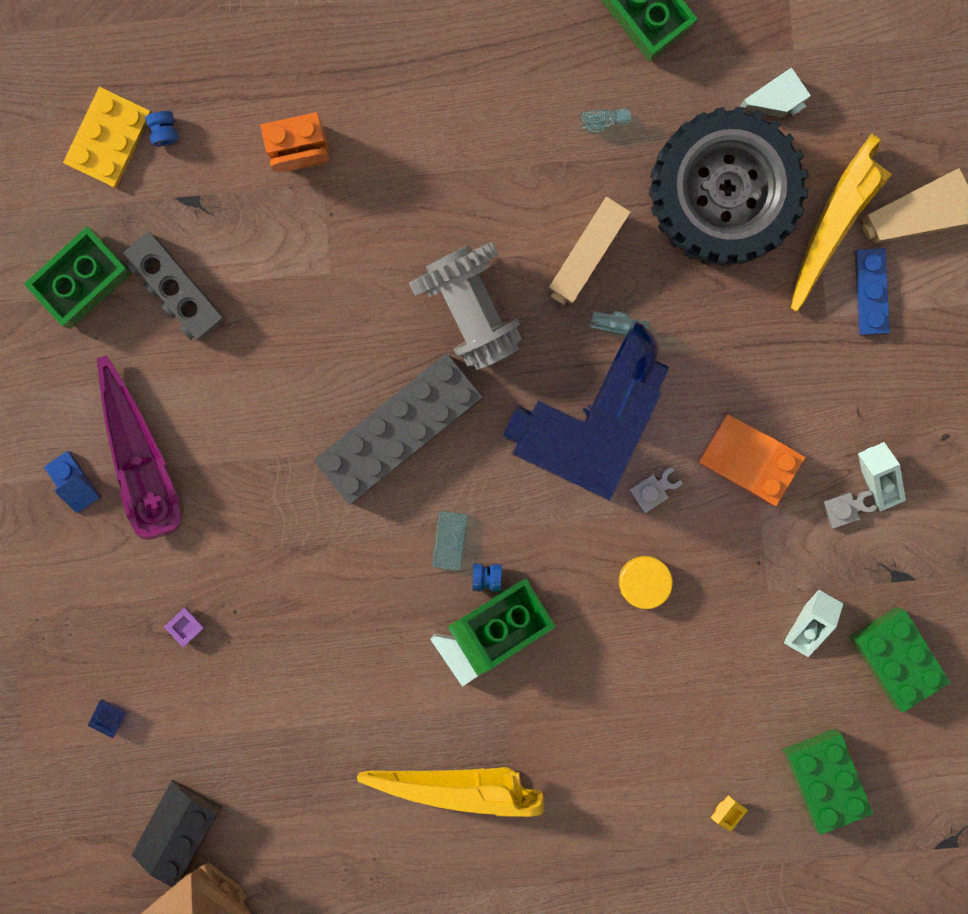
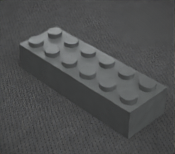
M446 353L313 461L348 505H350L482 400L483 397Z

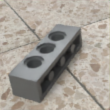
M148 231L123 252L128 259L125 262L126 266L134 275L137 276L139 273L146 280L143 284L153 297L159 295L165 302L162 308L172 319L176 316L183 325L180 329L190 340L195 338L202 342L226 321V318L154 234ZM154 260H159L161 264L159 272L150 274V263ZM177 281L179 284L178 293L174 296H169L167 286L171 282ZM190 303H196L198 308L196 315L188 318L185 314L186 306Z

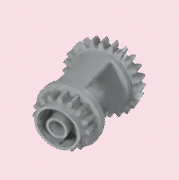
M489 242L474 250L471 249L470 245L454 251L425 266L428 272L409 282L415 296L425 292L427 297H431L442 292L465 339L464 342L453 348L456 356L462 355L467 366L474 365L476 370L489 366L520 349L517 343L522 340L517 329L520 325L518 318L502 322L479 275L480 272L492 266L490 259L498 255L493 242Z

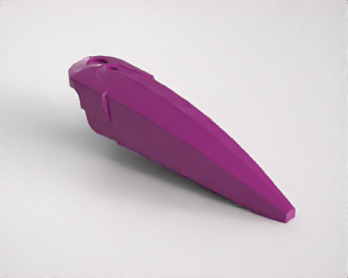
M107 355L97 358L105 426L126 516L134 533L141 539L151 540L170 534L179 527L181 515L179 497L167 473L165 460L141 412Z

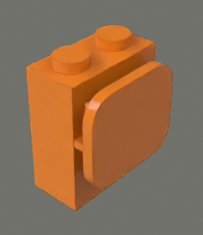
M317 112L260 124L266 153L271 159L270 165L274 172H287L330 161V150L325 127Z

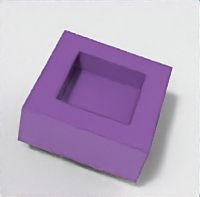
M184 607L164 628L182 647H185L205 626L187 607Z

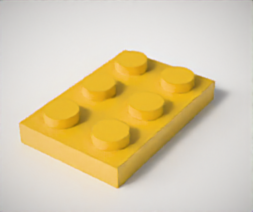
M99 87L63 163L116 189L146 128L145 117L152 114V112Z

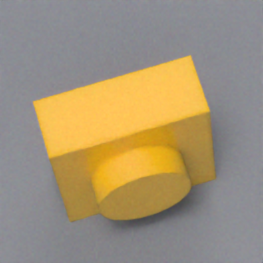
M728 795L725 800L718 804L711 818L718 825L731 832L748 809Z

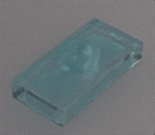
M594 311L591 316L590 326L592 328L645 337L650 322L630 319V315L623 312H613V315Z
M439 511L432 567L460 571L467 514Z

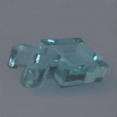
M630 108L615 111L608 109L582 112L581 128H588L589 132H601L605 130V127L612 124H629L631 120Z

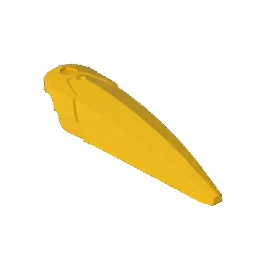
M874 133L868 137L839 179L814 228L798 274L791 308L796 312L805 303L830 258L856 219L879 192L880 187L882 188L892 175L872 159L882 145V139Z
M508 767L434 771L370 770L359 772L357 775L358 782L400 798L439 808L495 814L496 816L523 817L538 816L543 814L545 801L543 792L524 788L521 785L519 772L515 773L514 770Z

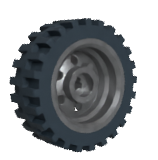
M725 107L716 108L711 113L706 114V112H702L696 115L693 120L686 121L669 138L657 156V161L652 168L650 176L652 177V182L649 187V197H652L653 202L651 211L653 216H657L660 223L658 228L661 233L665 232L671 239L669 243L674 248L678 246L685 252L684 255L690 259L695 257L702 260L703 264L711 265L714 263L721 264V266L748 263L781 245L782 241L792 234L796 228L794 226L796 221L804 213L805 209L802 208L803 201L808 198L809 189L805 188L804 181L809 177L808 169H802L800 162L804 155L801 150L796 152L791 144L795 140L790 133L785 136L778 129L781 125L775 119L771 123L764 120V113L759 111L750 114L744 112V107H735L734 110L725 111ZM728 154L733 156V164H726L724 156ZM706 168L708 177H700L698 170ZM749 170L757 172L758 177L756 180L750 179L748 175ZM724 183L727 184L728 189H732V192L725 196L724 191L719 189ZM699 196L707 198L706 206L700 207L697 205L696 201ZM749 198H753L756 201L754 209H749L746 205ZM722 212H728L731 217L729 222L721 220Z

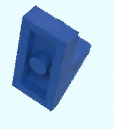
M66 451L44 466L58 487L54 490L55 493L76 513H79L101 498L70 451Z

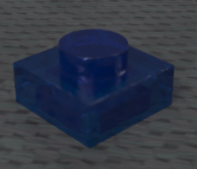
M101 699L88 726L114 738L128 711Z

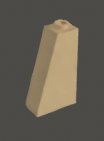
M960 168L862 218L864 223L862 224V230L869 240L872 239L873 243L877 244L968 226V184Z
M606 196L549 286L548 291L552 293L550 297L563 306H565L566 302L570 305L573 304L627 220L630 211Z

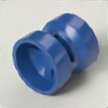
M172 111L155 112L145 117L147 127L152 132L150 140L153 147L168 146L179 141L178 133L173 128L175 120Z
M473 563V591L481 592L483 589H490L492 592H501L502 564L484 566L482 563Z

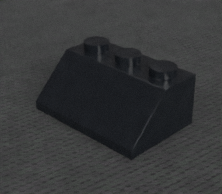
M172 780L132 856L150 876L170 887L175 886L185 876L222 806Z

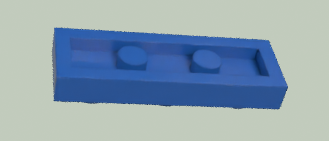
M885 248L856 250L855 267L859 335L890 333L886 250Z

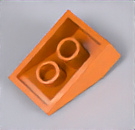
M727 414L698 463L770 506H777L805 457L781 442Z

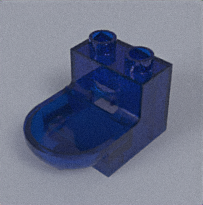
M636 320L634 321L614 358L592 406L588 405V409H582L586 414L585 421L570 416L539 400L535 403L532 411L517 405L502 438L516 444L511 455L610 501L662 393L659 389L669 370V366L656 360L659 345L652 332L644 324Z

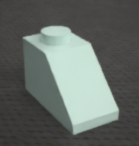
M791 67L746 98L740 106L749 112L759 111L765 115L781 118L790 113L793 117L807 107L805 102L811 95Z
M883 442L858 453L862 474L869 490L872 492V497L878 510L881 512L906 501L900 464L887 445Z
M818 590L805 604L787 635L784 644L809 657L837 627L843 603Z
M437 633L431 636L430 640L462 687L477 677L453 636Z

